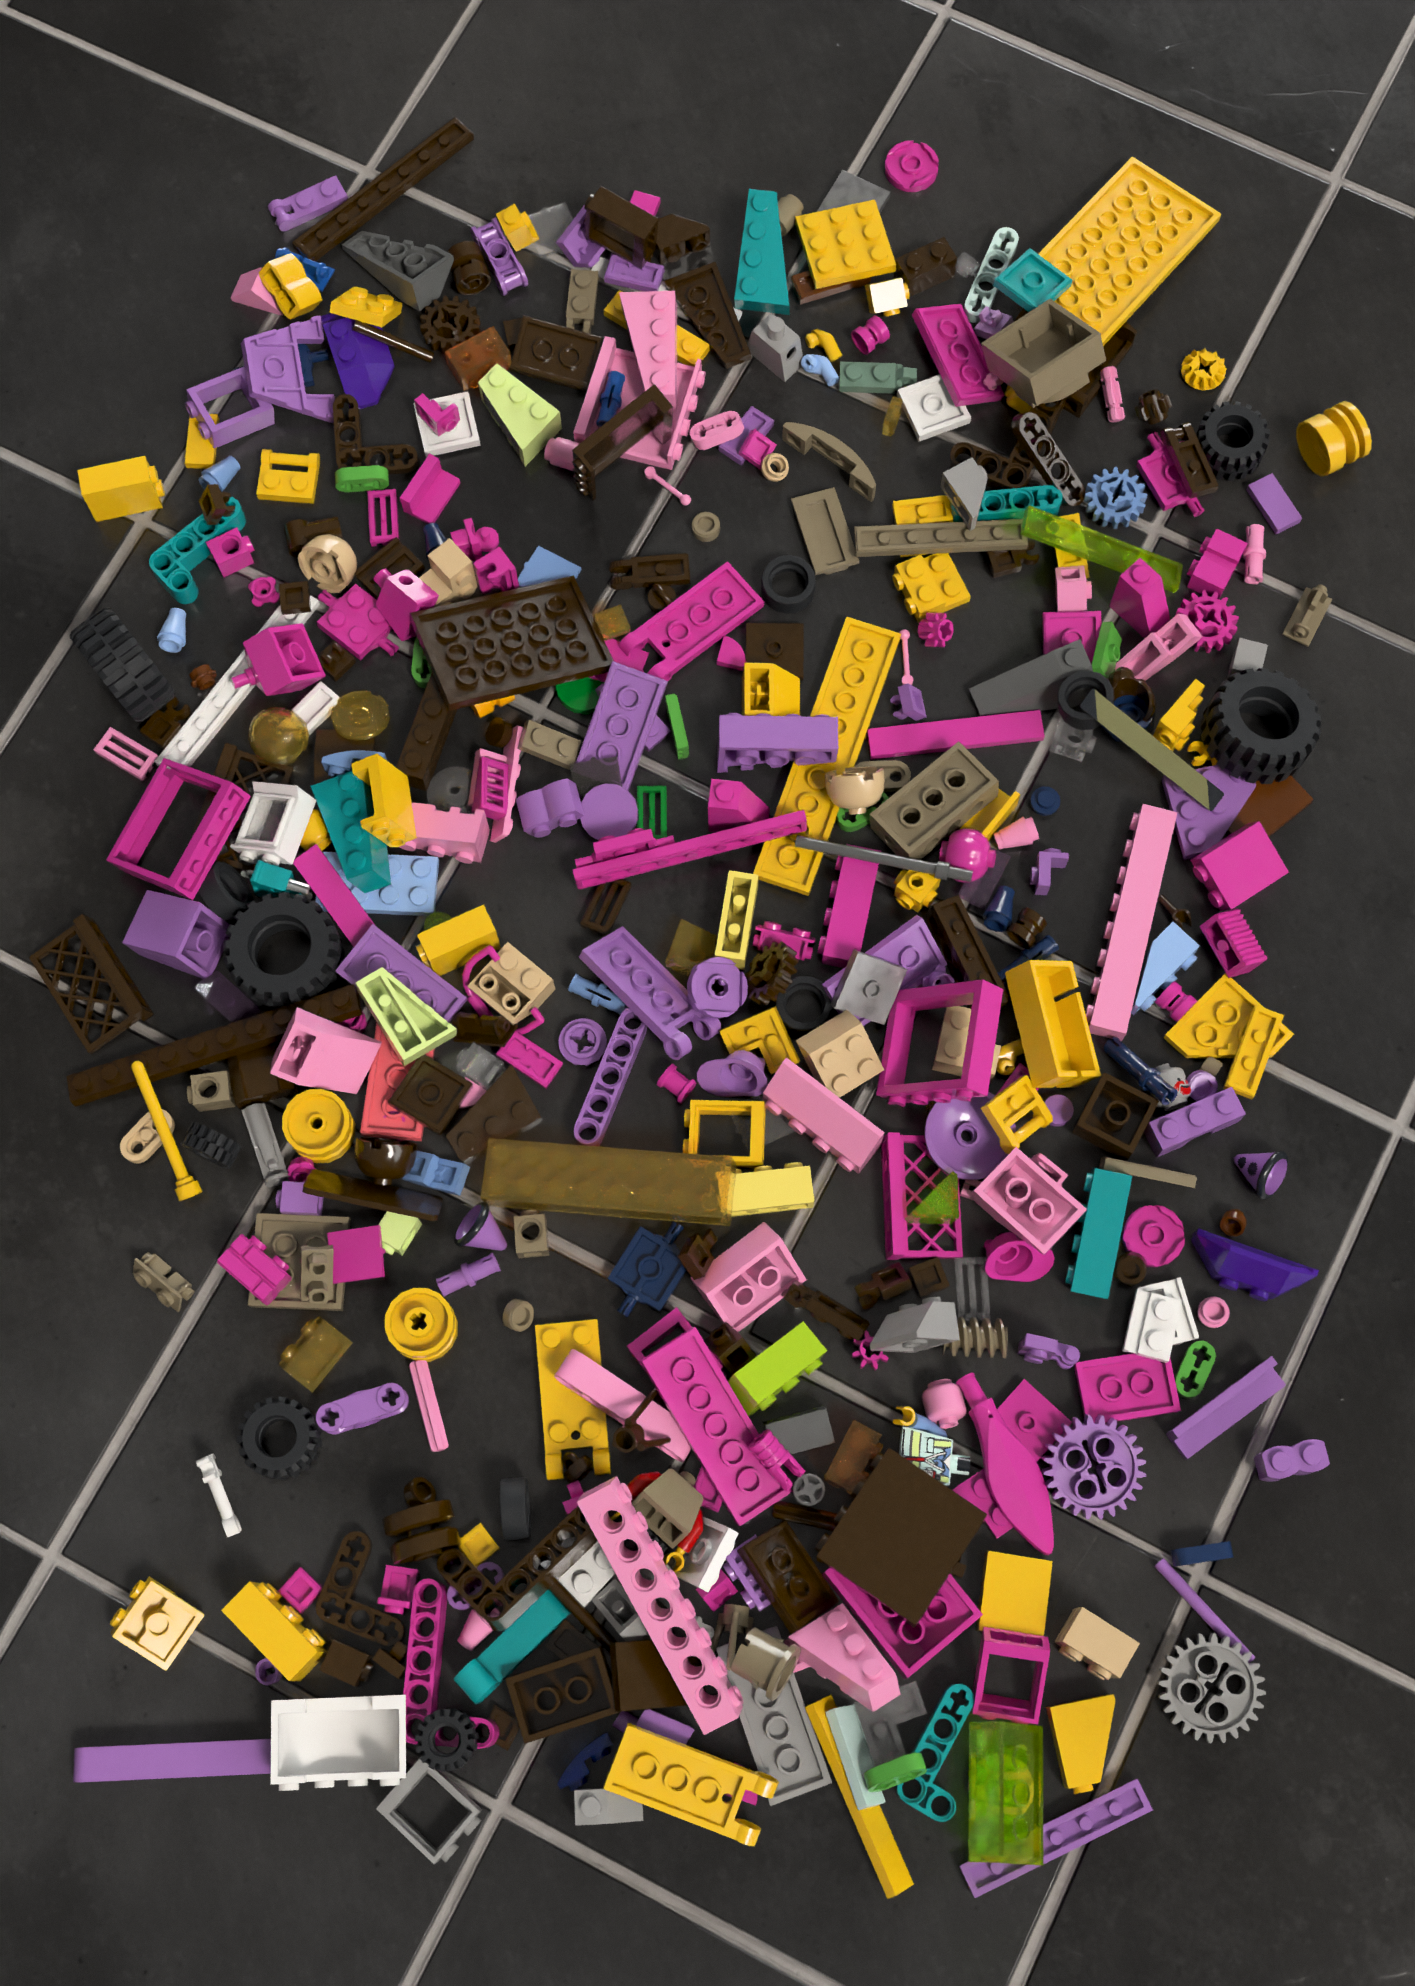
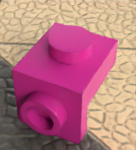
M386 1565L381 1597H378L377 1604L385 1605L384 1612L403 1614L404 1608L412 1609L413 1591L418 1582L419 1570Z

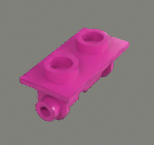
M764 921V925L758 924L755 930L761 931V935L755 934L752 946L758 947V950L763 951L766 945L771 947L774 941L778 944L782 941L797 952L795 956L797 959L802 961L805 958L811 959L813 948L808 947L809 942L814 943L816 938L810 936V931L800 928H793V932L781 930V924Z

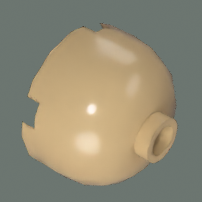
M331 534L316 536L302 548L298 555L299 567L308 580L313 577L316 581L320 582L317 585L318 588L327 590L330 593H339L348 586L357 569L356 555L351 546L345 540Z
M877 767L845 768V772H842L843 775H837L836 770L825 773L826 790L830 800L836 806L848 809L849 814L866 813V807L875 805L880 800L884 791L885 779L883 768L877 770Z

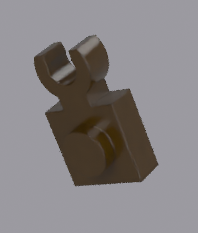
M1028 541L1027 549L986 551L985 554L993 578L1020 572L1022 569L1021 563L1026 565L1037 564L1040 558L1039 554L1028 555L1026 552L1034 549L1035 541Z
M175 696L174 699L167 703L165 713L157 710L140 730L142 736L163 750L182 728L178 721L186 719L191 713V709L187 704L181 710H175V707L179 704Z

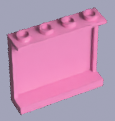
M607 336L604 338L573 432L574 441L577 443L583 442L600 428L596 425L601 408L599 400L601 394L605 391L609 372L617 371L625 375V382L620 396L622 404L617 409V413L644 393L634 352L616 348L615 338ZM697 359L695 367L677 363V410H673L671 439L662 445L651 431L620 456V458L672 470L675 460L679 461L682 455L683 444H680L682 436L687 437L690 429L691 420L688 419L690 412H695L697 407V388H702L705 381L706 372L702 371V359Z

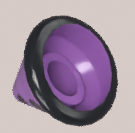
M1284 1151L1238 1154L1234 1157L1235 1164L1255 1189L1260 1199H1269L1276 1193L1285 1178L1288 1168V1156Z
M486 1202L476 1204L465 1215L454 1235V1243L458 1247L468 1246L498 1251L505 1250L507 1247V1242L490 1211L489 1204Z

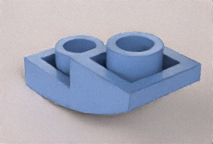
M353 750L324 756L321 763L329 776L336 777L352 771L351 763L376 753L385 760L387 758L385 753Z

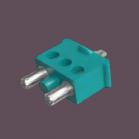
M257 860L254 871L241 872V876L249 879L254 894L258 897L271 893L273 898L279 897V892H289L291 898H294L296 894L306 896L308 902L312 899V893H309L310 885L294 880L291 870Z

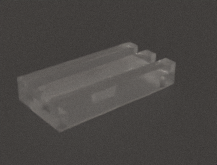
M986 1257L954 1259L958 1318L963 1317L965 1320H970L972 1317H976L977 1320L991 1319L988 1275L984 1268ZM974 1264H979L983 1313H977ZM962 1265H967L970 1313H965Z

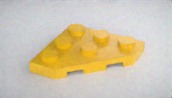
M1225 973L1163 1038L1185 1058H1234L1253 1006L1255 1004L1263 1006L1235 980L1228 978ZM1282 1023L1269 1058H1272L1294 1035Z

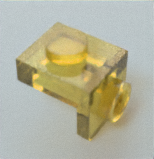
M621 604L594 614V620L605 641L629 633L631 630Z

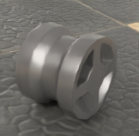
M810 1473L798 1477L794 1483L793 1497L799 1505L814 1507L823 1499L825 1486L821 1478Z

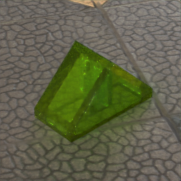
M954 1171L948 1174L909 1213L905 1220L908 1223L952 1224L958 1220L957 1174Z

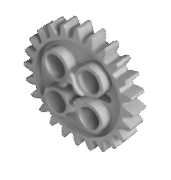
M1201 1633L1197 1634V1643L1195 1644L1188 1637L1184 1638L1186 1648L1182 1649L1178 1645H1174L1177 1656L1174 1658L1165 1655L1166 1660L1171 1664L1170 1667L1159 1668L1167 1676L1166 1679L1157 1681V1684L1166 1687V1691L1160 1693L1158 1698L1169 1701L1162 1710L1165 1713L1174 1711L1175 1714L1170 1722L1177 1724L1182 1721L1183 1724L1180 1731L1184 1734L1193 1728V1739L1197 1741L1202 1733H1205L1206 1742L1212 1743L1214 1734H1217L1219 1740L1225 1743L1227 1732L1237 1739V1728L1239 1726L1246 1731L1250 1730L1246 1723L1247 1718L1255 1721L1258 1720V1717L1252 1712L1253 1708H1264V1705L1256 1701L1257 1696L1266 1695V1691L1257 1688V1684L1263 1682L1265 1678L1254 1675L1260 1664L1248 1663L1252 1653L1247 1651L1240 1654L1239 1652L1242 1647L1240 1642H1236L1232 1647H1229L1230 1637L1224 1636L1220 1643H1218L1215 1633L1210 1634L1208 1642L1205 1641ZM1204 1655H1210L1214 1661V1667L1208 1673H1202L1198 1667L1199 1659ZM1227 1662L1228 1667L1226 1671L1215 1682V1687L1218 1689L1217 1693H1209L1199 1713H1195L1194 1708L1208 1691L1204 1686L1205 1682L1213 1683L1220 1672L1222 1664ZM1237 1674L1242 1681L1241 1688L1237 1692L1230 1693L1226 1687V1681L1229 1676ZM1186 1683H1193L1196 1687V1695L1190 1701H1184L1180 1694L1182 1686ZM1215 1702H1220L1224 1707V1714L1219 1720H1212L1208 1714L1209 1707Z

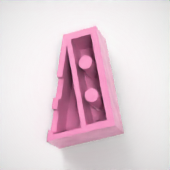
M412 803L417 838L406 842L400 848L407 851H415V849L425 850L428 854L435 857L453 856L456 860L471 864L473 861L481 863L490 832L484 810L476 809L475 814L460 813L461 809L459 807H451L449 812L436 810L435 805Z
M843 1603L788 1636L790 1646L796 1644L801 1648L798 1659L800 1663L804 1662L815 1669L822 1678L826 1679L827 1677L840 1686L841 1691L872 1712L901 1695L896 1673Z

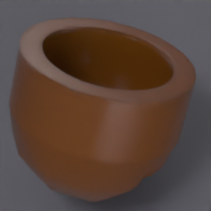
M1238 1209L1227 1210L1220 1221L1221 1230L1229 1236L1241 1235L1247 1224L1244 1213Z

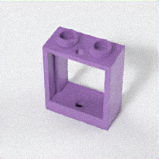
M245 366L187 389L188 401L185 402L187 412L191 418L197 419L201 436L204 440L208 439L213 448L275 424L274 407L272 404L249 396ZM241 389L253 410L215 425L204 403Z

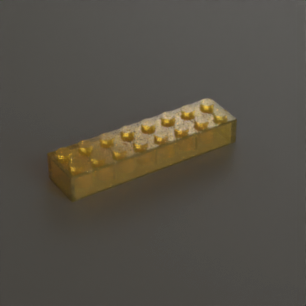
M489 1138L480 1199L493 1207L730 1226L737 1165L732 1157Z

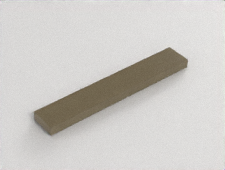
M1026 519L977 521L975 529L971 531L964 522L860 526L854 528L856 557L1022 550L1028 547Z

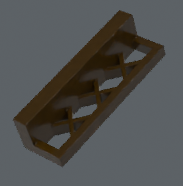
M957 895L933 904L925 915L924 920L947 962V967L955 983L983 979L1003 989L1001 1007L1007 1005L1011 999L960 896ZM972 1004L967 1005V1007L972 1009Z

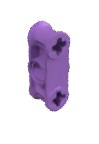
M492 218L490 223L479 228L471 227L472 238L479 245L483 258L495 279L501 295L505 296L507 291L521 285L523 287L528 286L525 271L516 259L497 218ZM498 255L504 256L502 258H495Z
M386 1383L372 1389L352 1393L345 1398L322 1405L317 1411L316 1422L322 1430L332 1435L362 1428L405 1411L408 1407L409 1396L398 1384ZM391 1392L400 1396L396 1399V1405L394 1406L386 1402V1400L390 1399ZM331 1412L339 1416V1418L335 1419L334 1426L326 1422L330 1418Z

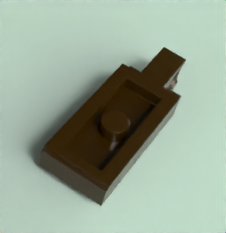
M796 1280L784 1297L795 1308L802 1307L809 1310L811 1316L823 1323L828 1322L837 1327V1331L848 1339L859 1341L870 1325L869 1321L818 1290L814 1292Z

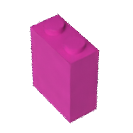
M1260 821L1247 823L1190 860L1194 866V875L1200 882L1205 884L1209 891L1208 898L1214 907L1219 908L1220 911L1232 910L1289 873Z

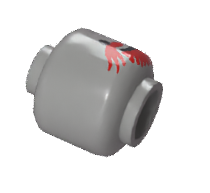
M1169 1063L1156 1067L1161 1072L1160 1076L1178 1092L1172 1103L1169 1101L1168 1105H1163L1159 1101L1157 1107L1164 1108L1165 1111H1171L1187 1104V1098L1191 1095V1088L1183 1069L1180 1067L1171 1068ZM1150 1092L1151 1097L1157 1099V1098Z

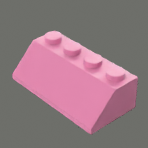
M787 1057L763 1092V1101L768 1111L775 1116L783 1115L789 1120L788 1125L800 1135L805 1132L814 1139L812 1143L823 1153L831 1152L838 1158L836 1162L848 1172L854 1170L859 1174L882 1144L885 1132Z

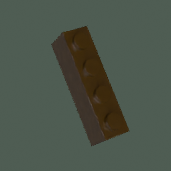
M431 673L396 767L408 776L410 787L426 792L457 709L448 710L433 673Z

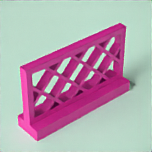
M888 1132L882 1140L881 1157L886 1260L936 1257L941 1259H961L963 1257L959 1179L945 1173L951 1179V1187L944 1193L932 1182L934 1177L941 1171L940 1168L928 1178L916 1166L925 1155L932 1160L926 1146L923 1144L925 1143L924 1135H900V1133ZM904 1143H914L923 1152L914 1163L904 1154ZM911 1170L925 1182L915 1193L905 1184V1176ZM927 1185L940 1197L931 1208L917 1196ZM906 1193L910 1196V1198L907 1201ZM913 1200L926 1212L917 1223L907 1215V1206ZM942 1201L952 1209V1218L947 1223L933 1211ZM928 1216L941 1227L932 1239L919 1227ZM952 1222H953V1230L949 1227V1225H950ZM907 1223L912 1227L909 1231L907 1230ZM914 1230L927 1242L921 1251L908 1250V1237ZM945 1231L954 1239V1251H944L934 1241ZM931 1246L935 1251L926 1250Z

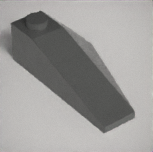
M360 231L341 244L342 249L398 299L418 311L429 306L434 299L440 297L454 262L453 255L435 245L426 244L424 248L414 246L413 241L404 240L403 243L390 241L389 236Z
M1081 639L968 690L980 716L1059 709L1058 691L1061 683L1068 676L1076 672L1093 671ZM1081 688L1074 691L1068 699L1070 708L1080 705L1092 689Z

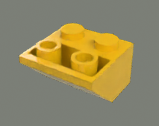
M744 663L742 674V716H755L760 713L770 714L771 716L800 715V678L775 664Z

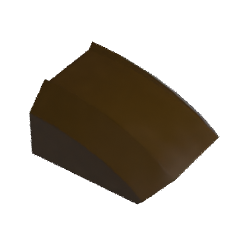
M280 1041L227 1058L234 1100L240 1110L252 1104L283 1097L288 1098L299 1094L297 1084L270 1074L272 1058Z

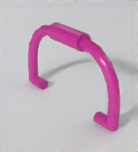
M491 945L486 946L473 955L466 963L462 974L463 987L468 996V1002L480 1018L482 1015L493 1016L483 1000L468 988V985L470 984L472 967L488 954L494 962L501 959ZM536 1007L530 1010L535 1020L524 1027L516 1029V1032L523 1035L544 1023L545 1019Z

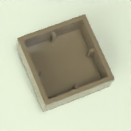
M1052 299L1042 303L981 343L988 370L1012 387L1017 396L1033 408L1039 404L1059 401L1073 394L1090 382L1088 372L1106 361L1101 333Z

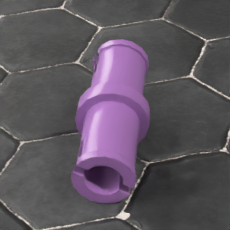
M492 1252L490 1255L473 1263L467 1264L465 1262L461 1264L460 1269L443 1277L436 1278V1282L442 1295L445 1297L467 1285L470 1287L475 1286L476 1281L499 1272L501 1269Z

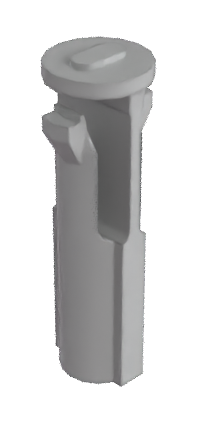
M265 1103L247 1106L242 1110V1114L264 1177L265 1186L274 1187L281 1185L282 1181L289 1180V1175Z

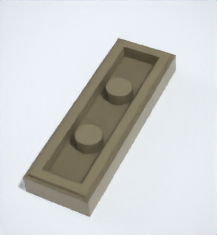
M1108 1157L1101 1158L1099 1164L1100 1169L1195 1188L1197 1180L1195 1175Z

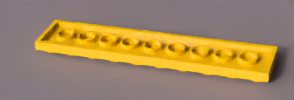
M846 617L810 717H814L819 714H825L830 717H838V754L836 762L799 766L795 764V761L793 762L774 817L804 810L807 819V830L764 842L753 874L758 875V880L809 896L824 853L795 847L797 835L829 841L840 807L832 803L827 794L825 773L836 770L837 775H843L842 772H845V768L855 767L901 639L900 633Z

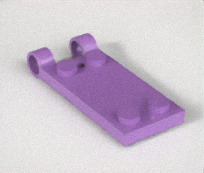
M623 926L582 950L579 958L663 1042L664 1050L670 1058L679 1060L691 1051L692 1044L686 1034L678 1030L688 1022H693L694 1031L702 1040H709L721 1030V1023L718 1018L706 1017L692 1009L687 989Z

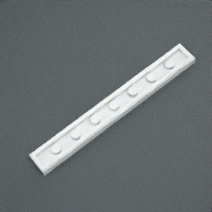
M310 595L311 612L283 615L281 606H279L258 633L269 627L300 623L304 625L320 605L319 601ZM243 650L155 760L157 766L161 764L163 758L191 767L255 687V685L250 686L247 684L235 689L231 682L232 677L244 673V670L248 668L245 650Z

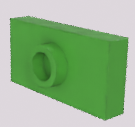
M1112 621L1102 622L1091 664L1093 672L1100 673L1107 679L1115 671L1116 662L1120 659V646L1122 638Z

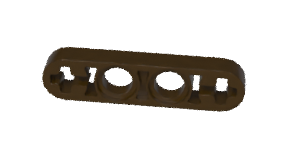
M1033 412L1017 414L1011 424L1013 434L1046 484L1053 485L1061 491V505H1080L1085 497V488L1041 419ZM1025 420L1029 421L1027 425L1029 431H1024L1023 429L1026 426ZM1041 440L1046 445V451L1043 456H1039L1036 449L1038 442ZM1055 463L1061 468L1060 476L1057 479L1051 474L1052 466ZM1068 488H1073V491L1071 493L1072 499L1068 498V496L1070 495V490Z

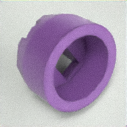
M267 1658L260 1660L256 1665V1678L263 1685L275 1684L283 1677L282 1673ZM275 1668V1673L267 1676L266 1670Z

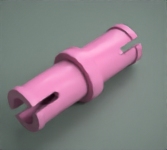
M1252 524L1250 527H1246V542L1248 544L1243 553V559L1245 560L1244 581L1248 584H1259V582L1263 581V560L1266 558V550L1263 548L1264 526L1259 524Z

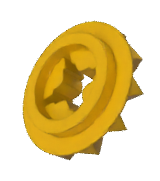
M1206 348L1201 351L1194 349L1191 354L1185 356L1181 365V374L1185 382L1198 390H1211L1219 386L1224 380L1227 370L1224 365V359H1220L1217 356V351L1212 353L1207 351ZM1200 363L1204 366H1210L1208 373L1205 370H1198Z

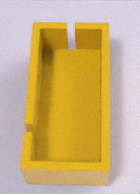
M1028 960L1005 972L1033 1088H1053L1055 1086L1057 1088L1078 1087L1100 1077L1101 1073L1080 992L1071 994L1057 1002L1054 1001V998L1079 987L1072 961Z

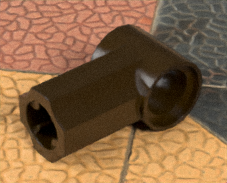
M338 516L309 523L306 520L297 519L289 521L284 525L288 552L293 557H298L302 548L316 536L331 534L343 539Z

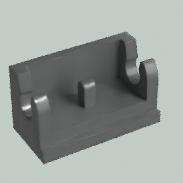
M824 1406L763 1421L765 1430L770 1429L773 1436L778 1439L779 1443L790 1454L835 1443L827 1409Z

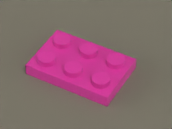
M1133 1353L1074 1364L1084 1416L1085 1414L1091 1415L1093 1422H1095L1098 1414L1104 1416L1106 1424L1110 1418H1114L1119 1422L1181 1411L1171 1359L1165 1363Z

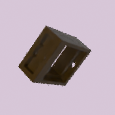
M600 186L595 195L591 194L588 197L584 206L586 210V217L584 219V225H586L585 237L642 269L656 249L659 218Z

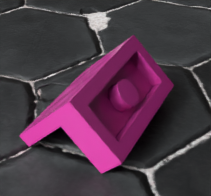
M429 453L400 497L403 511L427 524L435 523L460 485V479L442 470L439 458Z

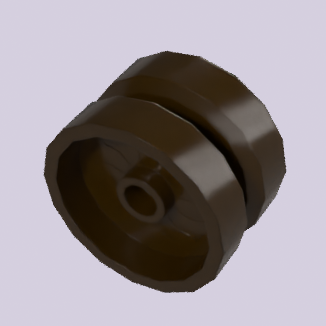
M440 1500L418 1505L382 1519L386 1536L392 1538L407 1536L394 1542L389 1547L394 1565L429 1559L441 1555L445 1550L454 1549L462 1545L458 1528L452 1526L437 1528L448 1523L455 1516L451 1500Z

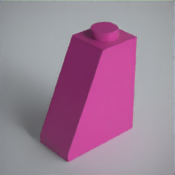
M1139 558L1120 575L1109 607L1145 639L1150 633H1156L1171 619L1162 577L1144 560Z
M711 779L708 802L709 832H720L769 819L770 808L742 782Z

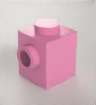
M1084 565L1055 568L1058 612L1087 610V599H1092L1091 581H1086Z

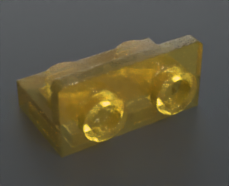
M320 1316L315 1320L310 1319L304 1325L300 1332L302 1334L301 1338L295 1345L290 1344L280 1356L282 1361L279 1363L283 1370L312 1393L353 1343Z

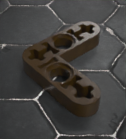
M349 394L339 395L334 400L336 463L339 469L347 467L343 463L348 461V457H352L355 462H359L353 463L352 467L362 466L361 456L365 455L366 466H372L370 459L376 454H382L386 458L383 467L388 469V474L410 473L418 467L419 457L417 451L411 445L362 447L360 409L357 400ZM344 403H349L350 407H352L348 411L350 421H345L344 413L341 410L344 408ZM346 429H352L356 432V436L351 442H344L340 438L341 433ZM393 453L394 459H401L404 456L403 453H409V456L413 459H409L406 465L403 464L402 460H393L395 466H391L389 454Z
M350 1532L342 1540L317 1600L316 1613L320 1619L381 1645L392 1647L397 1641L401 1642L405 1638L406 1629L404 1623L397 1617L352 1600L371 1554L372 1541L363 1532ZM358 1537H361V1544L365 1546L363 1552L357 1551L353 1559L360 1561L358 1567L348 1562H341L343 1556L351 1557L353 1549L349 1547L350 1541H357ZM343 1567L349 1568L353 1573V1579L347 1586H340L335 1578L337 1571ZM333 1598H335V1605L347 1610V1603L352 1605L346 1614L345 1624L340 1622L344 1617L343 1615L332 1613L330 1617L326 1616L327 1609L323 1608L325 1602L331 1603ZM358 1610H365L370 1617L369 1624L364 1629H357L352 1623V1617ZM377 1615L382 1617L378 1622L381 1625L390 1626L392 1622L396 1624L395 1630L399 1631L397 1637H391L387 1641L385 1640L386 1633L375 1629V1636L370 1635L376 1624Z

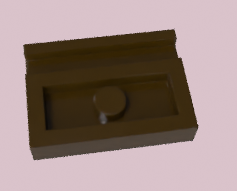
M396 537L358 568L354 576L378 599L381 588L374 581V577L380 570L387 569L392 575L403 570H410L414 575L418 576L425 570V567Z

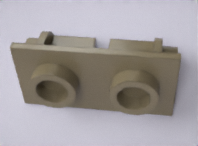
M1317 585L1312 589L1305 588L1282 635L1309 647L1332 601L1328 597L1325 586Z
M147 1252L141 1260L136 1258L133 1267L135 1280L142 1287H149L156 1293L158 1300L164 1306H171L179 1312L181 1310L182 1298L187 1301L195 1292L192 1289V1284L177 1272L167 1279L165 1275L171 1271V1267L156 1254Z

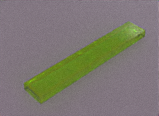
M1029 505L1025 509L1021 535L1124 573L1134 562L1141 558L1162 577L1165 590L1175 593L1179 589L1183 564Z

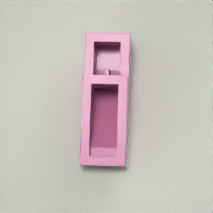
M1177 614L1156 633H1150L1116 663L1115 670L1119 667H1127L1134 673V678L1146 681L1178 658L1203 636L1187 615Z

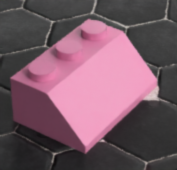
M765 1222L714 1259L704 1277L696 1280L691 1277L692 1282L723 1324L727 1322L737 1332L741 1331L784 1298L795 1280L801 1284L807 1280L781 1237Z

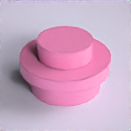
M1214 1296L1205 1298L1199 1304L1197 1310L1199 1320L1209 1328L1223 1326L1230 1314L1226 1302Z

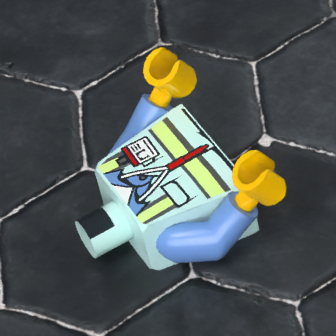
M896 1407V1409H900L903 1412L902 1420L893 1419V1423L895 1425L907 1426L902 1427L900 1431L899 1455L947 1487L950 1485L951 1473L969 1475L970 1456L952 1454L953 1440L947 1437L945 1430L927 1417L915 1413L911 1407Z

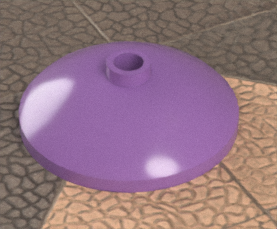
M988 1092V1096L973 1097L969 1102L958 1099H951L950 1103L936 1102L929 1111L924 1127L926 1148L934 1163L945 1173L963 1180L983 1179L1009 1155L1001 1149L998 1135L980 1109L995 1097L994 1094ZM1014 1123L1012 1126H1010L1013 1133L1016 1132V1126ZM962 1131L970 1133L971 1138L968 1142L962 1139Z

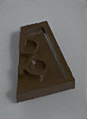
M512 1064L446 1135L460 1162L467 1160L541 1118Z

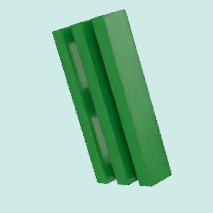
M637 786V829H643V793H649V829L652 830L653 838L655 839L667 837V787ZM655 793H661V835H655Z

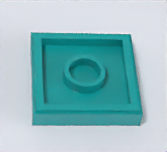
M1029 248L995 278L993 286L1030 312L1049 299L1053 301L1058 299L1071 287L1073 280Z

